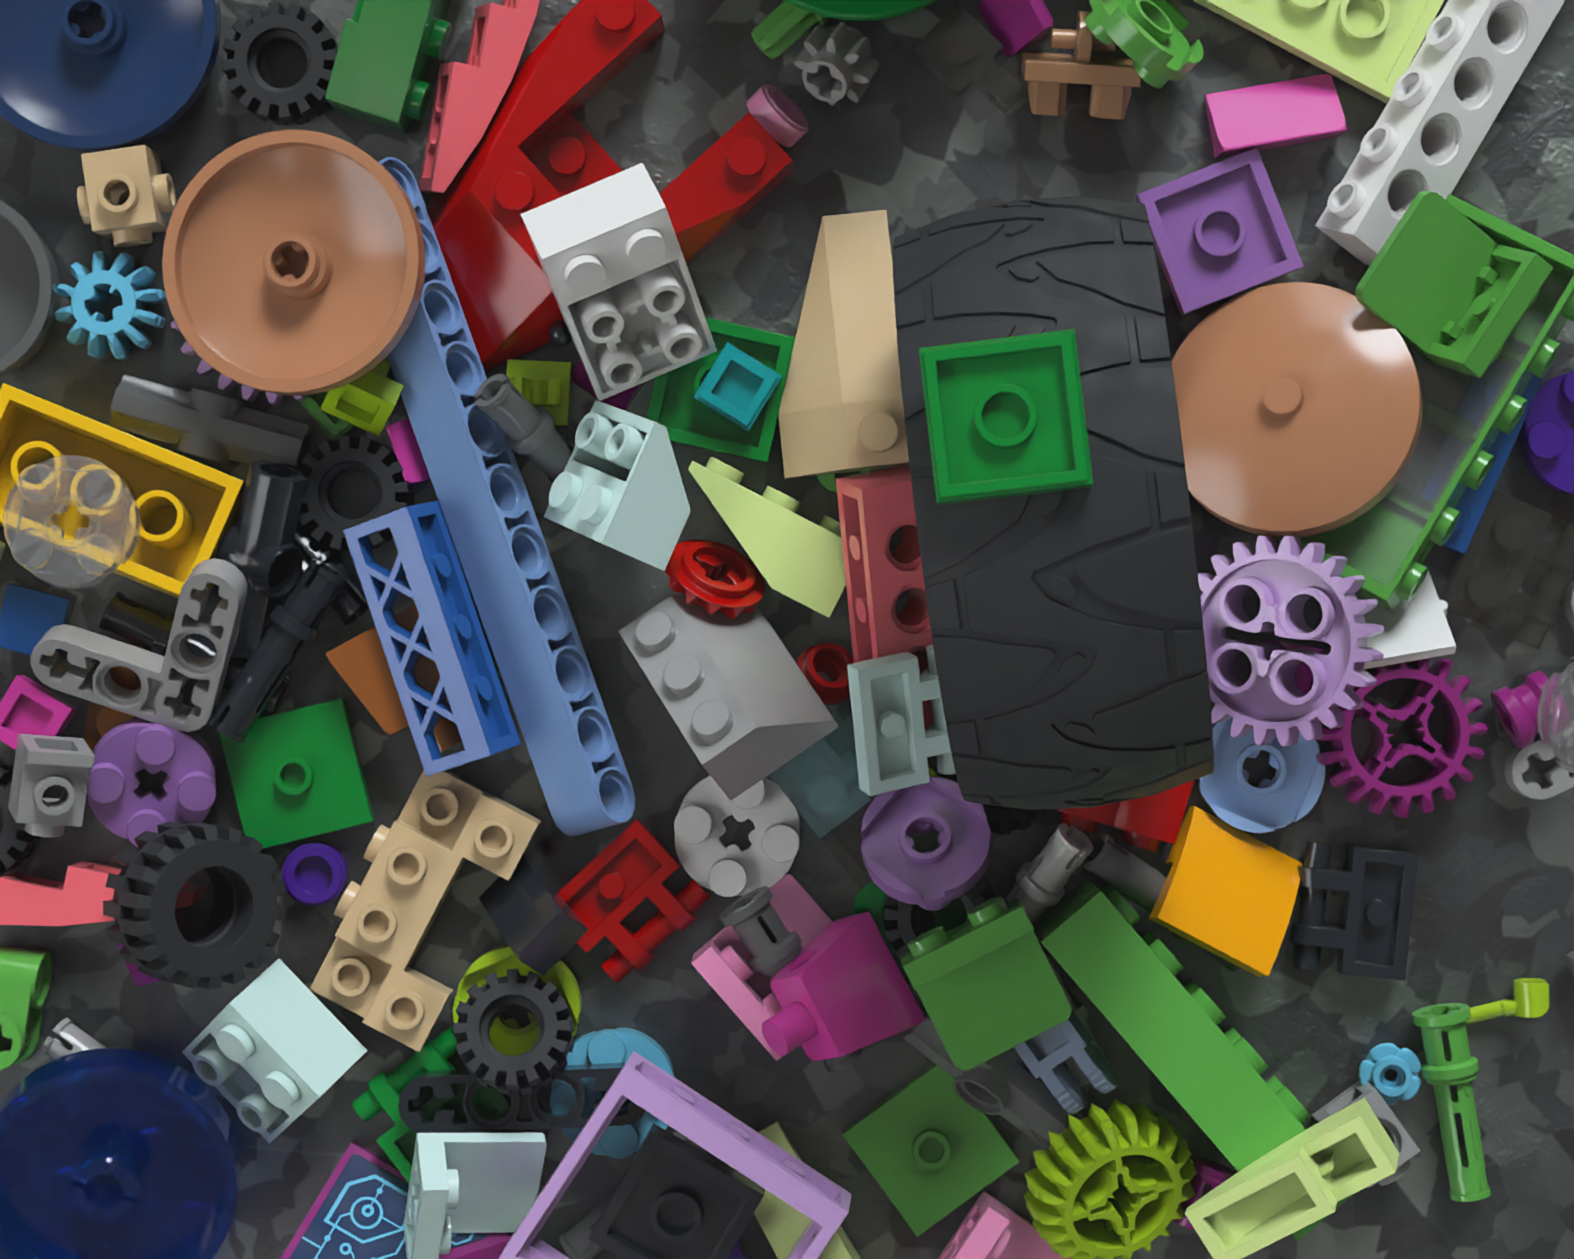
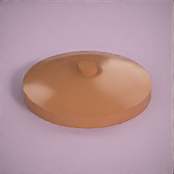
M309 130L272 131L247 138L225 149L210 160L189 182L172 212L166 230L162 257L163 283L170 311L179 330L195 352L211 367L238 383L263 392L295 396L317 394L339 388L362 377L385 359L399 343L416 313L421 298L425 277V245L421 226L409 197L392 174L369 154L345 140L325 133Z
M1288 282L1263 286L1242 293L1223 303L1202 319L1185 338L1171 361L1188 491L1207 511L1238 529L1253 534L1283 538L1284 536L1305 537L1320 534L1345 525L1369 511L1385 497L1404 473L1417 445L1423 408L1420 381L1412 356L1395 327L1379 319L1359 303L1355 295L1344 290L1322 284Z

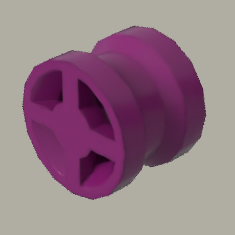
M1540 670L1526 675L1523 684L1514 689L1501 687L1491 692L1490 697L1495 713L1506 734L1519 749L1533 744L1536 734L1542 731L1550 730L1557 732L1568 726L1569 721L1564 705L1551 681Z

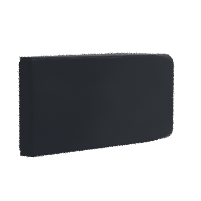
M523 853L513 877L508 881L499 876L479 899L506 943L519 960L544 977L588 929L530 858Z

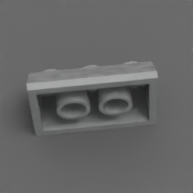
M685 594L671 595L618 631L696 757L730 801L839 727L758 606L753 613L741 612L733 619L727 617L721 611H716L710 616L706 609L698 604L687 605Z

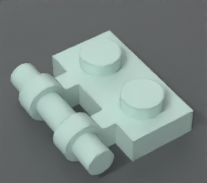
M933 644L926 647L928 669L924 670L922 674L919 673L918 657L909 652L847 664L859 789L869 796L930 782L927 757L936 756L938 773L945 775L956 774L947 733ZM931 699L933 725L925 730L922 701Z

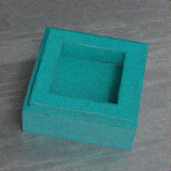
M727 342L694 395V399L749 432L781 381L782 375Z

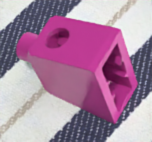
M868 911L840 918L830 923L772 978L771 989L782 1010L762 1023V1033L770 1048L777 1054L784 1056L801 1045L808 1058L812 1061L847 1055L917 1026L926 1019Z

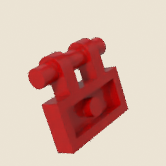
M639 818L635 819L558 891L559 895L588 929L576 942L586 953L604 936L617 948L601 964L603 970L616 983H619L635 967L640 971L655 958L652 951L677 928L683 932L697 919L694 912L711 897L706 889L693 879L677 894L666 886L663 881L680 867L681 863ZM648 897L659 911L634 933L622 920Z

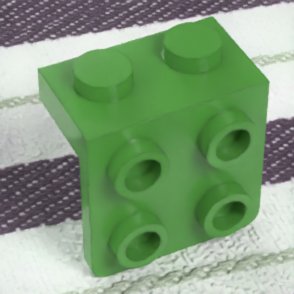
M1425 190L1416 195L1358 283L1355 296L1359 303L1379 319L1395 327L1404 339L1434 363L1481 378L1488 366L1501 354L1505 340L1525 310L1536 301L1540 287L1553 267L1537 253L1497 244L1436 192Z
M1002 896L991 899L970 910L966 914L969 919L968 922L947 933L943 926L929 930L911 940L907 944L910 951L899 956L902 966L914 990L917 991L954 1066L960 1070H970L1065 1022L1071 1015V1005L1034 933L1035 929L1017 898L1006 903Z

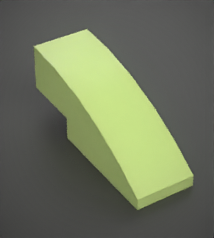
M1364 1097L1311 1126L1252 1162L1186 1208L1185 1215L1213 1259H1242L1334 1213L1338 1201L1396 1173L1400 1153Z

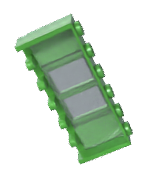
M1448 194L1445 200L1497 244L1537 253L1553 269L1540 287L1536 301L1525 310L1505 340L1501 354L1488 366L1481 378L1434 363L1402 337L1412 356L1419 377L1423 408L1418 442L1409 464L1394 487L1369 511L1336 529L1300 537L1302 551L1310 542L1325 544V554L1322 563L1332 556H1344L1347 558L1341 577L1363 575L1366 580L1356 593L1366 599H1376L1379 606L1394 613L1401 599L1410 602L1420 589L1428 572V568L1422 565L1435 543L1443 546L1448 541L1459 522L1461 512L1454 509L1467 487L1477 490L1484 481L1495 456L1488 453L1500 431L1509 435L1514 430L1528 403V400L1521 397L1533 375L1542 379L1548 373L1561 348V344L1555 341L1567 320L1574 322V255L1451 194ZM1275 537L1279 546L1283 538Z

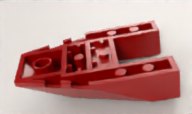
M581 0L572 8L515 71L513 79L481 140L445 192L433 193L426 206L485 373L506 364L507 359L515 360L552 342L548 334L550 327L557 321L565 322L521 214L623 171L577 121L573 114L665 31L662 15L648 0ZM750 112L659 193L667 208L687 267L792 173L793 160Z

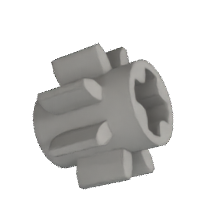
M840 22L830 34L821 26H816L803 43L805 48L794 62L796 67L803 69L802 79L805 85L804 88L817 99L828 102L832 106L842 99L845 94L853 102H858L870 86V79L880 67L878 61L871 59L870 39L857 29L846 26L844 22Z

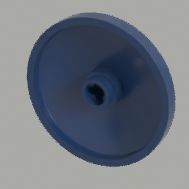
M0 0V115L16 128L33 138L51 146L71 151L98 152L126 148L152 139L176 123L192 107L210 78L215 66L221 37L219 0Z

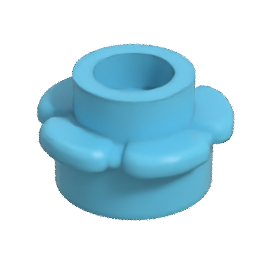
M1382 1043L1373 1047L1365 1060L1360 1063L1358 1070L1359 1082L1361 1085L1367 1082L1377 1089L1388 1106H1392L1397 1103V1100L1408 1101L1417 1094L1421 1086V1079L1418 1077L1421 1063L1417 1055L1410 1049H1401L1393 1043ZM1388 1069H1394L1397 1072V1076L1393 1080H1388L1385 1078V1072Z

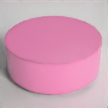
M762 85L747 101V107L752 116L775 141L783 146L793 147L809 130L808 120L803 111L785 92L774 85Z

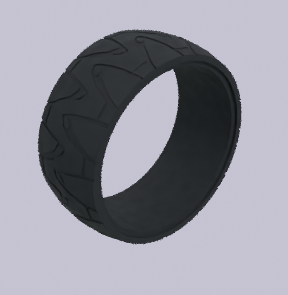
M1083 196L1020 199L954 213L895 237L893 244L895 318L914 508L941 699L954 768L964 801L1027 810L1089 808L1153 796L1212 774L1214 770L1212 716L1193 527L1163 299L1153 238L1145 204ZM1075 329L1093 487L937 506L919 348Z

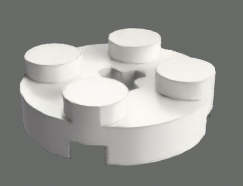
M708 775L696 783L686 794L674 821L675 849L683 868L699 885L723 897L744 896L763 886L772 887L789 871L799 850L800 820L795 804L786 790L775 780L767 776L730 801L713 778ZM733 815L738 822H743L748 818L753 822L755 829L748 834L749 841L751 842L749 847L741 850L735 843L727 847L722 843L720 837L726 832V827L723 823L726 817Z

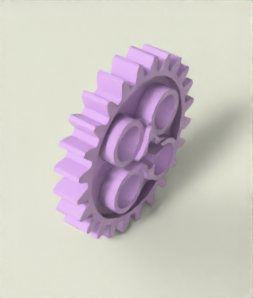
M1258 536L1256 550L1249 542L1234 543V560L1227 555L1212 556L1211 561L1217 574L1216 576L1209 573H1198L1199 588L1203 591L1200 599L1210 701L1215 703L1211 712L1212 724L1225 722L1233 717L1231 736L1234 738L1247 736L1253 729L1255 745L1271 744L1275 735H1277L1281 746L1295 745L1298 743L1299 731L1307 741L1322 738L1321 722L1330 729L1345 725L1339 706L1348 710H1356L1363 707L1362 700L1353 690L1355 686L1369 687L1376 685L1377 680L1366 672L1363 667L1365 662L1383 659V653L1367 647V638L1384 632V626L1365 623L1364 615L1374 609L1378 602L1376 599L1357 600L1355 593L1361 588L1366 579L1363 575L1341 577L1347 562V558L1344 556H1332L1322 563L1325 554V544L1321 542H1310L1302 551L1300 536H1284L1279 546L1273 536ZM1250 587L1258 593L1261 605L1259 613L1254 620L1246 615L1243 608V598ZM1311 596L1320 603L1323 615L1320 625L1315 630L1306 624L1303 616L1305 603ZM1229 626L1252 633L1275 631V635L1283 638L1326 642L1331 646V652L1326 655L1304 648L1281 650L1280 646L1274 643L1230 639L1226 636L1225 631ZM1241 651L1249 657L1252 667L1250 678L1246 683H1243L1234 671L1236 656ZM1301 661L1305 662L1313 673V685L1307 694L1302 693L1295 683L1294 673Z

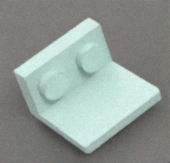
M541 1132L417 1133L404 1217L407 1259H439V1255H449L452 1233L515 1232L538 1197L547 1147L545 1134Z

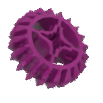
M1430 658L1366 669L1377 682L1375 686H1355L1353 689L1362 700L1363 707L1361 709L1348 710L1339 706L1345 725L1333 729L1322 727V738L1317 740H1330L1331 747L1321 750L1316 755V760L1321 765H1329L1336 762L1340 764L1327 778V782L1331 786L1339 787L1353 780L1346 792L1345 799L1348 802L1357 805L1369 794V812L1382 815L1391 799V808L1394 815L1400 818H1407L1411 810L1412 798L1417 808L1427 814L1434 811V800L1431 791L1434 790L1443 800L1451 802L1457 795L1448 780L1452 776L1465 783H1470L1473 780V773L1461 764L1465 757L1475 760L1483 759L1484 750L1479 747L1470 746L1469 738L1470 735L1486 734L1488 730L1485 723L1469 722L1468 714L1480 710L1483 707V703L1480 698L1476 697L1460 699L1459 696L1471 684L1468 676L1459 675L1445 682L1453 665L1452 661L1447 658H1439L1429 669ZM1408 678L1419 683L1411 695L1404 694L1396 705L1389 708L1380 703H1374L1365 697L1373 688L1388 680ZM1434 697L1438 701L1445 719L1443 747L1431 737L1428 730V718L1434 709L1430 702ZM1354 713L1357 714V718L1367 725L1370 732V744L1364 753L1367 760L1363 766L1357 759L1352 746L1351 725ZM1378 717L1399 721L1408 719L1409 725L1403 728L1410 729L1409 738L1419 745L1398 741L1389 743L1388 738L1394 734L1387 733L1388 724ZM1410 754L1432 765L1424 773L1409 781L1384 783L1378 780L1386 767L1393 769L1402 757Z

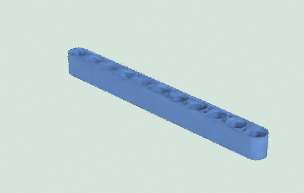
M387 157L378 162L398 181L413 205L422 230L426 262L424 284L416 313L407 331L387 358L396 382L404 385L400 393L548 808L556 826L570 837L580 836L627 822L635 810L633 786L512 448L506 442V433L484 411L475 405V401H477L474 398L475 394L483 382L487 380L420 189L412 171L404 162L394 157Z

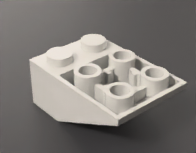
M643 163L521 214L540 264L599 401L717 351L667 208Z

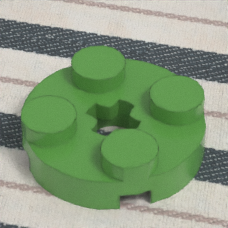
M1089 0L1093 10L1085 18V22L1091 33L1107 45L1112 46L1116 43L1134 60L1133 66L1136 72L1149 85L1160 89L1169 80L1180 81L1202 60L1204 51L1199 38L1191 47L1189 46L1182 31L1190 23L1171 0Z

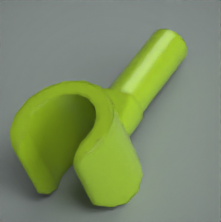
M1542 978L1514 979L1513 999H1503L1471 1007V1017L1466 1021V1025L1501 1016L1541 1017L1548 1011L1550 1006L1549 984Z

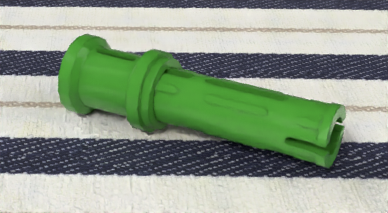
M1443 1003L1422 1007L1413 1011L1412 1019L1413 1024L1421 1028L1426 1062L1421 1064V1075L1434 1088L1440 1137L1450 1183V1199L1456 1202H1473L1485 1199L1491 1195L1490 1186L1487 1183L1481 1131L1472 1080L1477 1077V1072L1480 1069L1479 1061L1476 1057L1471 1056L1466 1028V1021L1471 1017L1470 1006L1462 1003ZM1444 1031L1448 1034L1449 1051H1444L1441 1034ZM1450 1085H1456V1093H1451ZM1456 1113L1461 1114L1467 1152L1466 1158H1462L1455 1122Z

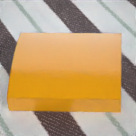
M1191 806L1180 828L1176 844H1173L1165 864L1171 866V869L1149 916V920L1257 977H1267L1276 960L1291 918L1300 883L1298 866H1303V863L1202 809Z

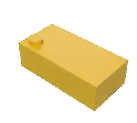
M3 383L0 389V526L179 599L181 589L194 567L203 560L216 558L219 544L225 533L238 523L246 483L236 477ZM208 582L206 587L209 588L210 594L214 587V583Z

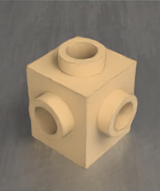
M146 145L81 154L85 185L78 186L77 201L84 224H91L94 233L106 239H113L115 247H134L152 243V233L167 230L169 224L168 213L173 212L176 206V195L170 174H162L159 154Z

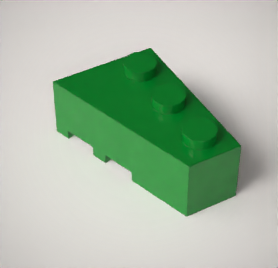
M358 0L353 18L345 19L325 99L335 110L407 134L412 118L419 121L422 119L430 99L432 85L424 81L432 58L441 60L448 46L452 23L445 21L452 0Z

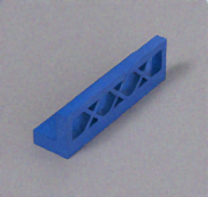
M439 500L407 506L343 530L426 776L520 745L521 743ZM387 529L391 530L398 550V556L392 571L376 563L368 536ZM399 591L415 601L419 617L413 632L401 627L396 622L392 607ZM419 653L436 663L440 679L434 694L418 686L414 676L413 668ZM440 715L456 723L465 750L442 757L433 732Z

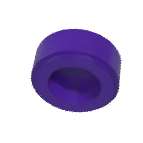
M322 841L308 842L294 849L286 858L282 869V880L284 881L286 891L295 901L306 906H322L331 902L343 892L349 878L348 863L342 852L335 846Z

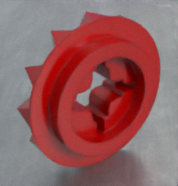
M687 540L678 543L664 571L670 577V589L674 592L685 594L687 605L698 604L704 607L710 616L716 611H721L727 617L735 619L741 612L753 613L765 592L764 579L756 566L739 551L719 542Z

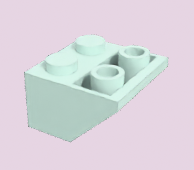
M595 400L590 413L584 416L577 427L575 434L576 445L564 472L557 476L551 486L549 506L544 517L665 571L691 512L667 428L655 421Z
M277 959L235 997L182 1053L192 1062L196 1074L205 1083L215 1086L236 1108L241 1121L249 1129L259 1132L270 1144L368 1050L280 959Z

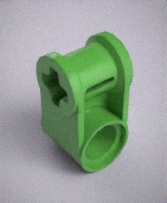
M0 945V1029H2L3 1037L12 1039V1047L4 1050V1045L0 1042V1071L30 1059L38 1048L44 1005L52 979V957L48 952Z

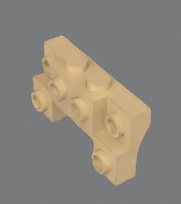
M449 769L426 776L423 770L398 820L394 821L391 828L381 824L370 841L363 858L371 862L372 865L362 884L359 885L351 881L343 893L334 912V915L343 919L335 934L336 939L319 969L310 990L364 1018L362 1023L420 1052L428 1040L440 1012L449 1000L453 989L408 966L413 962L465 860L467 859L509 881L513 877L518 867L517 865L533 834L537 831L541 820L499 799Z

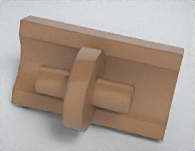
M1078 12L1075 30L1052 28L1050 47L1074 49V54L1022 51L1021 73L1024 81H1028L1027 90L1032 114L1065 115L1067 84L1074 83L1091 84L1090 116L1104 119H1124L1131 97V88L1141 86V77L1133 66L1134 60L1130 57L1091 55V50L1115 51L1116 43L1112 46L1107 45L1091 33L1085 22V18L1090 12Z

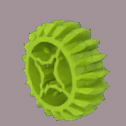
M1115 1099L1106 1112L1091 1103L1087 1117L1081 1120L1068 1114L1069 1127L1061 1134L1048 1131L1050 1147L1033 1151L1037 1167L1024 1174L1029 1190L1023 1196L1026 1200L1027 1209L1031 1213L1030 1216L1033 1219L1032 1224L1040 1237L1047 1241L1051 1249L1055 1253H1059L1063 1259L1070 1257V1259H1113L1114 1257H1117V1259H1131L1133 1252L1140 1248L1151 1253V1242L1159 1235L1171 1237L1169 1223L1174 1219L1184 1218L1181 1202L1195 1196L1190 1180L1197 1172L1193 1166V1160L1190 1158L1191 1152L1187 1148L1186 1140L1164 1115L1161 1116L1157 1111L1152 1112L1139 1101L1128 1107L1126 1104Z

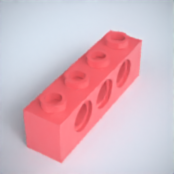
M905 465L836 478L853 662H861L902 652H914L915 656L918 657L919 673L922 674L924 670L928 669L926 647L933 644L921 563L910 466ZM902 526L903 539L898 548L890 552V538ZM908 590V603L900 613L896 614V601L904 591ZM931 699L922 701L925 730L933 725Z

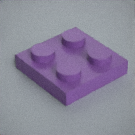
M1257 147L1142 192L1135 197L1136 202L1145 204L1153 246L1181 316L1304 267Z

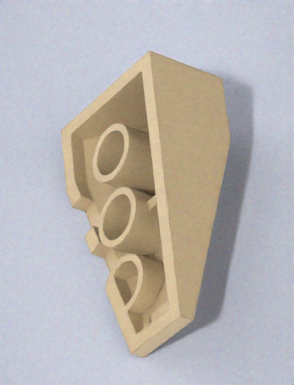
M887 210L822 216L778 413L785 479L894 468L905 465L910 466L898 356L893 263Z

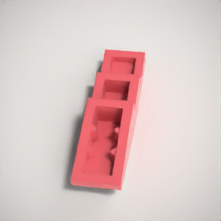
M503 0L502 5L488 3L476 7L466 64L454 61L441 64L439 67L418 184L420 192L444 193L481 140L513 79L535 21L540 0Z
M83 860L68 866L65 882L21 872H14L0 877V925L69 926L115 921L113 917L103 915V901L113 900L114 889L105 887L109 873L119 875L122 868ZM185 882L178 894L175 909L191 906L205 899L207 886Z

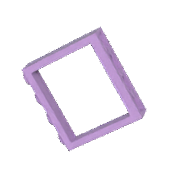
M633 1051L515 1230L498 1259H570L536 1235L627 1098L811 1219L785 1259H818L849 1213L852 1194Z

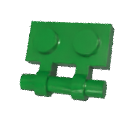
M453 1025L436 1038L430 1035L420 1052L414 1050L415 1054L390 1073L382 1070L368 1081L369 1089L351 1103L356 1113L365 1122H368L383 1109L394 1121L395 1125L381 1134L376 1141L408 1183H410L417 1132L407 1127L401 1119L398 1108L399 1097L407 1083L418 1074L429 1071L456 1070L450 1061V1058L458 1053L455 1046L457 1041L453 1035ZM465 1083L455 1084L458 1090L455 1098H437L432 1095L418 1107L424 1109L425 1118L434 1119L435 1113L440 1107L459 1105L456 1118L467 1119L463 1107L464 1092L467 1085ZM482 1085L476 1091V1105L481 1113L486 1116H503L511 1108L512 1100L507 1094L499 1093L498 1089L493 1086L488 1089ZM471 1132V1133H492V1132Z

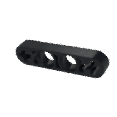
M625 1063L567 1065L562 1073L557 1070L552 1075V1079L564 1080L569 1083L576 1095L574 1107L567 1113L559 1115L548 1112L542 1106L539 1093L543 1085L539 1083L532 1087V1093L522 1095L520 1090H511V1108L503 1116H486L478 1109L475 1101L476 1091L482 1084L479 1083L474 1075H471L469 1070L429 1071L418 1074L407 1083L400 1094L398 1108L400 1117L407 1127L417 1133H471L583 1128L592 1113H584L587 1089L583 1078L593 1077L596 1079L593 1091H607ZM465 1083L467 1085L463 1099V1107L467 1119L456 1118L459 1105L440 1107L435 1113L434 1119L425 1118L423 1108L413 1107L412 1100L420 1097L424 1086L433 1087L434 1096L437 1098H455L458 1093L455 1084ZM595 1099L594 1109H596L602 1099ZM630 1100L628 1110H619L609 1126H623L634 1123L643 1116L646 1110Z

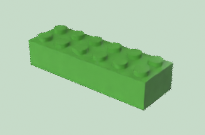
M1086 878L1033 924L1036 937L1235 1169L1239 1172L1287 1140L1305 1131L1306 1129L1302 1124L1311 1117L1308 1111L1274 1075L1266 1082L1261 1078L1260 1074L1269 1066L1233 1027L1225 1034L1218 1028L1217 1025L1226 1016L1192 979L1183 986L1175 978V975L1183 969V966L1151 931H1148L1143 937L1138 935L1132 926L1141 917L1109 883L1099 890ZM1352 1195L1338 1201L1336 1209ZM1326 1217L1292 1233L1297 1241H1300Z

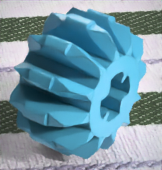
M102 251L94 252L92 257V273L78 262L70 265L71 274L79 282L75 288L67 284H59L56 287L57 294L71 300V305L62 307L55 312L57 321L75 323L66 336L67 341L75 346L88 341V355L97 359H102L109 347L116 359H129V339L143 349H148L152 346L150 337L143 331L146 324H149L156 328H163L166 322L162 316L150 312L151 306L160 305L167 300L164 291L160 289H147L153 282L156 273L148 266H143L134 271V257L124 252H121L116 257L113 264L106 253ZM109 293L122 298L123 305L113 309V319L100 314V307L109 304Z

